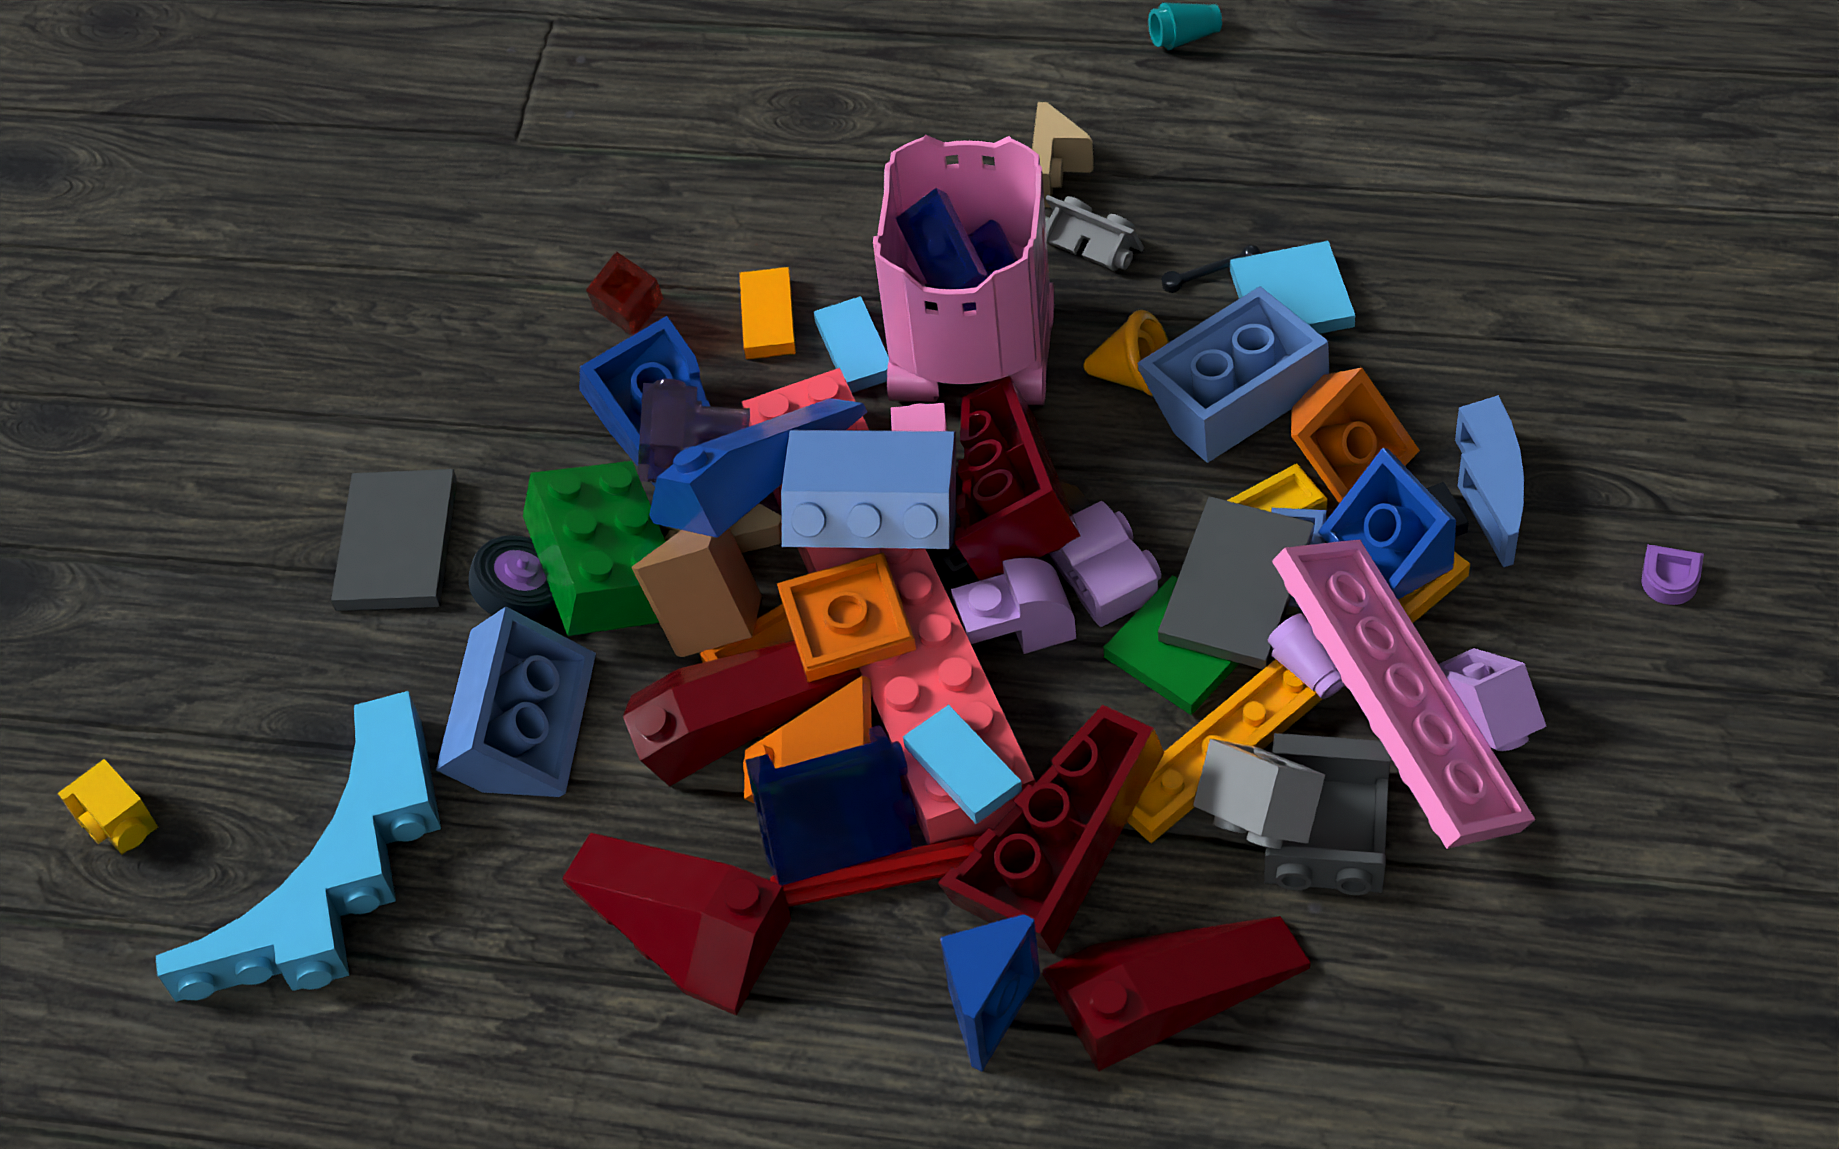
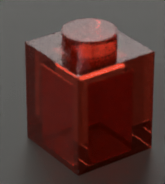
M617 251L586 289L594 310L631 336L640 330L664 299L657 279Z

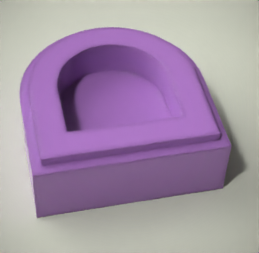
M1648 544L1641 579L1644 591L1649 597L1662 604L1678 605L1689 601L1698 589L1704 554Z

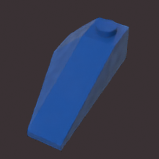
M667 316L580 366L579 390L609 433L654 487L657 477L673 465V459L678 453L689 447L718 438L712 420L711 407L706 399L700 379V370L696 356Z

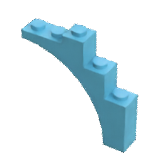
M409 691L354 705L356 742L349 780L328 827L308 857L284 883L242 917L200 940L155 955L158 977L175 1002L204 999L212 995L214 991L240 984H259L267 981L271 976L282 973L292 991L302 988L318 989L328 985L332 980L349 976L340 916L351 913H369L380 905L395 902L396 898L386 844L396 841H413L425 833L441 829L422 722Z

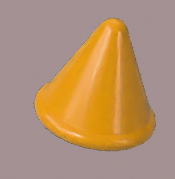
M1138 310L1133 312L1127 319V322L1086 358L1083 367L1085 372L1091 376L1138 389L1153 396L1138 370L1137 362L1165 346L1169 341L1157 318L1148 311Z

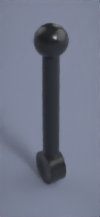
M1248 245L1244 247L1242 253L1181 274L1176 271L1166 272L1161 278L1162 288L1168 293L1177 292L1181 289L1183 283L1229 268L1230 260L1261 254V251L1255 245Z

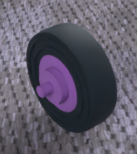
M515 535L501 536L489 540L480 547L470 567L469 589L474 600L482 609L494 615L504 607H508L535 622L541 621L555 612L557 607L531 538Z

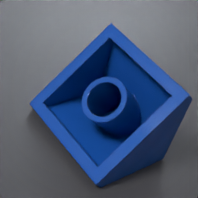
M1382 448L1319 529L1318 533L1327 543L1361 540L1397 599L1404 597L1453 569L1456 519L1389 449Z
M1024 914L940 937L949 993L971 1066L981 1072L984 1070L1040 976L1035 920Z

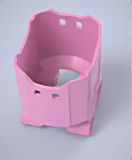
M925 134L924 137L909 142L891 152L890 162L885 164L884 196L877 236L873 237L889 356L887 369L889 401L936 402L937 397H939L940 382L948 384H975L989 381L990 383L994 380L1011 376L1027 405H1044L1050 334L1054 317V284L1049 282L1043 175L1039 154L1028 146L1011 139L1010 136L995 143L971 140L942 142ZM958 155L959 164L947 165L946 156ZM983 156L994 157L995 166L983 164ZM993 271L986 280L975 288L936 289L924 286L935 277L952 276V272ZM925 301L937 303L938 311L926 309ZM963 303H976V310L964 311Z

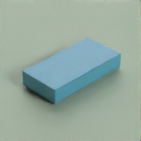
M861 296L814 311L815 323L836 369H841L851 393L887 382L889 357Z
M947 705L903 736L904 747L975 824L1022 792L1021 780L950 705Z

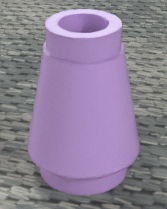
M1303 613L1288 618L1271 633L1268 642L1274 649L1272 656L1311 690L1316 692L1321 699L1332 696L1344 686L1338 669L1322 643L1315 637L1312 627Z

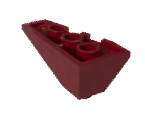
M793 640L679 668L631 695L623 718L639 760L670 787L835 693L862 675L859 669L855 668L808 682L795 641Z
M591 832L562 877L564 884L605 922L609 925L613 924L634 944L635 949L647 960L651 959L670 976L672 983L684 994L736 1016L791 921L783 885L730 864Z
M1281 916L1094 944L1042 969V972L1099 1072L1310 969L1311 963Z

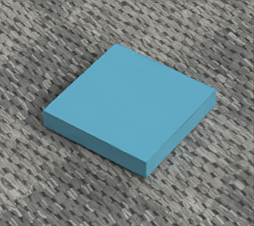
M1329 241L1230 260V273L1239 299L1261 286L1319 334L1355 327L1356 315Z

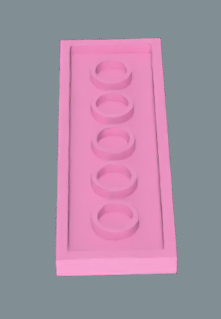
M1361 540L1285 547L1272 562L1284 580L1287 591L1298 603L1310 623L1315 637L1322 643L1341 675L1344 685L1352 692L1369 720L1372 731L1380 738L1397 766L1401 779L1414 794L1429 819L1432 830L1440 837L1446 849L1519 833L1536 819Z

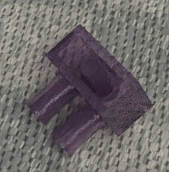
M675 379L657 380L654 384L643 383L637 470L640 480L643 482H656L657 477L673 465L674 457L684 449L749 427L750 408L737 409L702 406V401L697 400V387L686 386L684 382Z

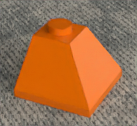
M1363 368L1323 375L1292 407L1291 436L1339 503L1382 448L1389 449L1404 466L1420 451Z
M862 675L747 748L743 762L745 773L744 799L797 822L872 778L871 679Z

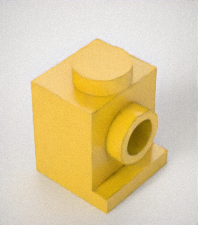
M105 759L58 793L77 823L82 828H85L97 844H100L107 838L121 855L126 851L136 848L144 841L147 835L158 828V825L140 797Z

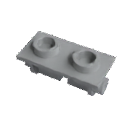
M1049 195L1046 196L1045 200L1053 210L1050 218L1045 216L1047 244L1076 255L1083 239L1089 240L1082 256L1112 271H1116L1118 268L1126 270L1129 267L1133 258V252L1129 250L1130 247L1139 251H1143L1145 248L1134 231L1135 226L1125 218L1109 214L1106 219L1091 213L1092 208L1070 196H1066L1064 201Z

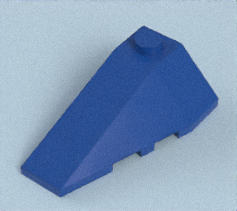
M829 398L684 449L674 457L673 465L657 477L649 513L650 518L657 525L718 538L782 484L790 430H847L867 413L864 403Z

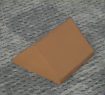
M730 528L718 538L681 530L631 567L677 656L685 657L753 636L762 594Z

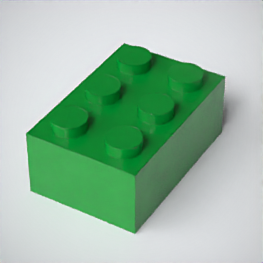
M633 461L530 473L523 518L567 636L659 623L631 567L666 541L659 525L654 524L649 516L651 505Z

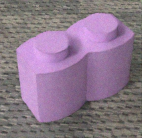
M1100 501L1073 514L1081 536L1067 543L1060 550L1049 553L1064 579L1074 588L1090 616L1100 627H1103L1141 608L1158 591V580L1161 579V571L1152 553L1148 550L1141 551L1132 541L1133 532L1126 517L1120 511L1113 513L1103 501Z

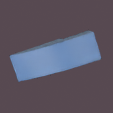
M1499 395L1459 407L1455 442L1462 454L1457 486L1503 567L1514 564L1524 506V472L1520 447L1512 421Z

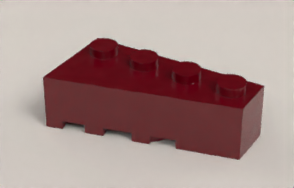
M1011 376L994 380L963 396L960 442L964 447V458L958 460V475L963 484L962 494L957 495L956 511L961 518L960 527L955 528L954 542L979 581L1004 574L1003 561L1015 558L1038 559L1048 553L1060 550L1067 543L1081 535L1035 416Z
M1102 705L1051 760L1053 765L1033 787L1028 784L1014 800L1016 805L993 830L988 828L972 845L974 851L956 870L952 867L938 882L951 902L990 923L1023 914L1035 920L1037 946L1054 954L1164 755V750L1155 729Z

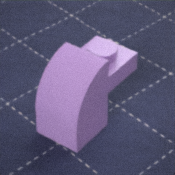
M1035 558L1003 561L1004 574L951 589L955 610L971 644L1016 632L1023 653L1026 654L1076 639L1075 618L1057 572L1053 566L1043 560Z

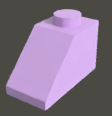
M1473 648L1438 664L1491 748L1497 751H1508L1518 748L1528 742L1529 734L1546 727L1525 663Z

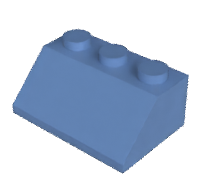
M1259 286L1137 363L1140 374L1174 434L1208 463L1291 410L1323 375L1329 374L1328 341Z
M790 430L781 489L782 547L949 549L954 543L956 528V431Z
M504 607L470 631L436 771L482 793L560 797L566 794L596 653L508 607Z

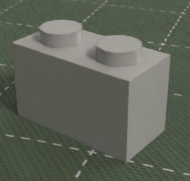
M1210 739L1193 806L1215 815L1213 825L1238 833H1247L1248 830L1247 840L1258 845L1281 849L1283 840L1308 844L1325 774L1255 746Z

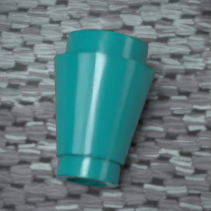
M1161 3L1159 8L1152 9L1149 13L1148 26L1150 37L1156 47L1165 46L1166 49L1171 50L1212 33L1220 32L1222 27L1220 9L1216 4Z

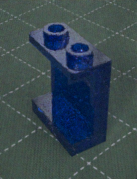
M938 188L932 190L895 218L928 286L931 288H975L994 271L1018 261L998 222L989 220L973 233L967 234L947 193ZM963 303L964 311L976 310V303Z
M880 725L869 728L871 743L781 768H775L768 754L745 760L765 858L778 884H790L913 849L909 826L917 823L916 813L908 791L902 792L900 776L908 774L906 758L900 742H890Z

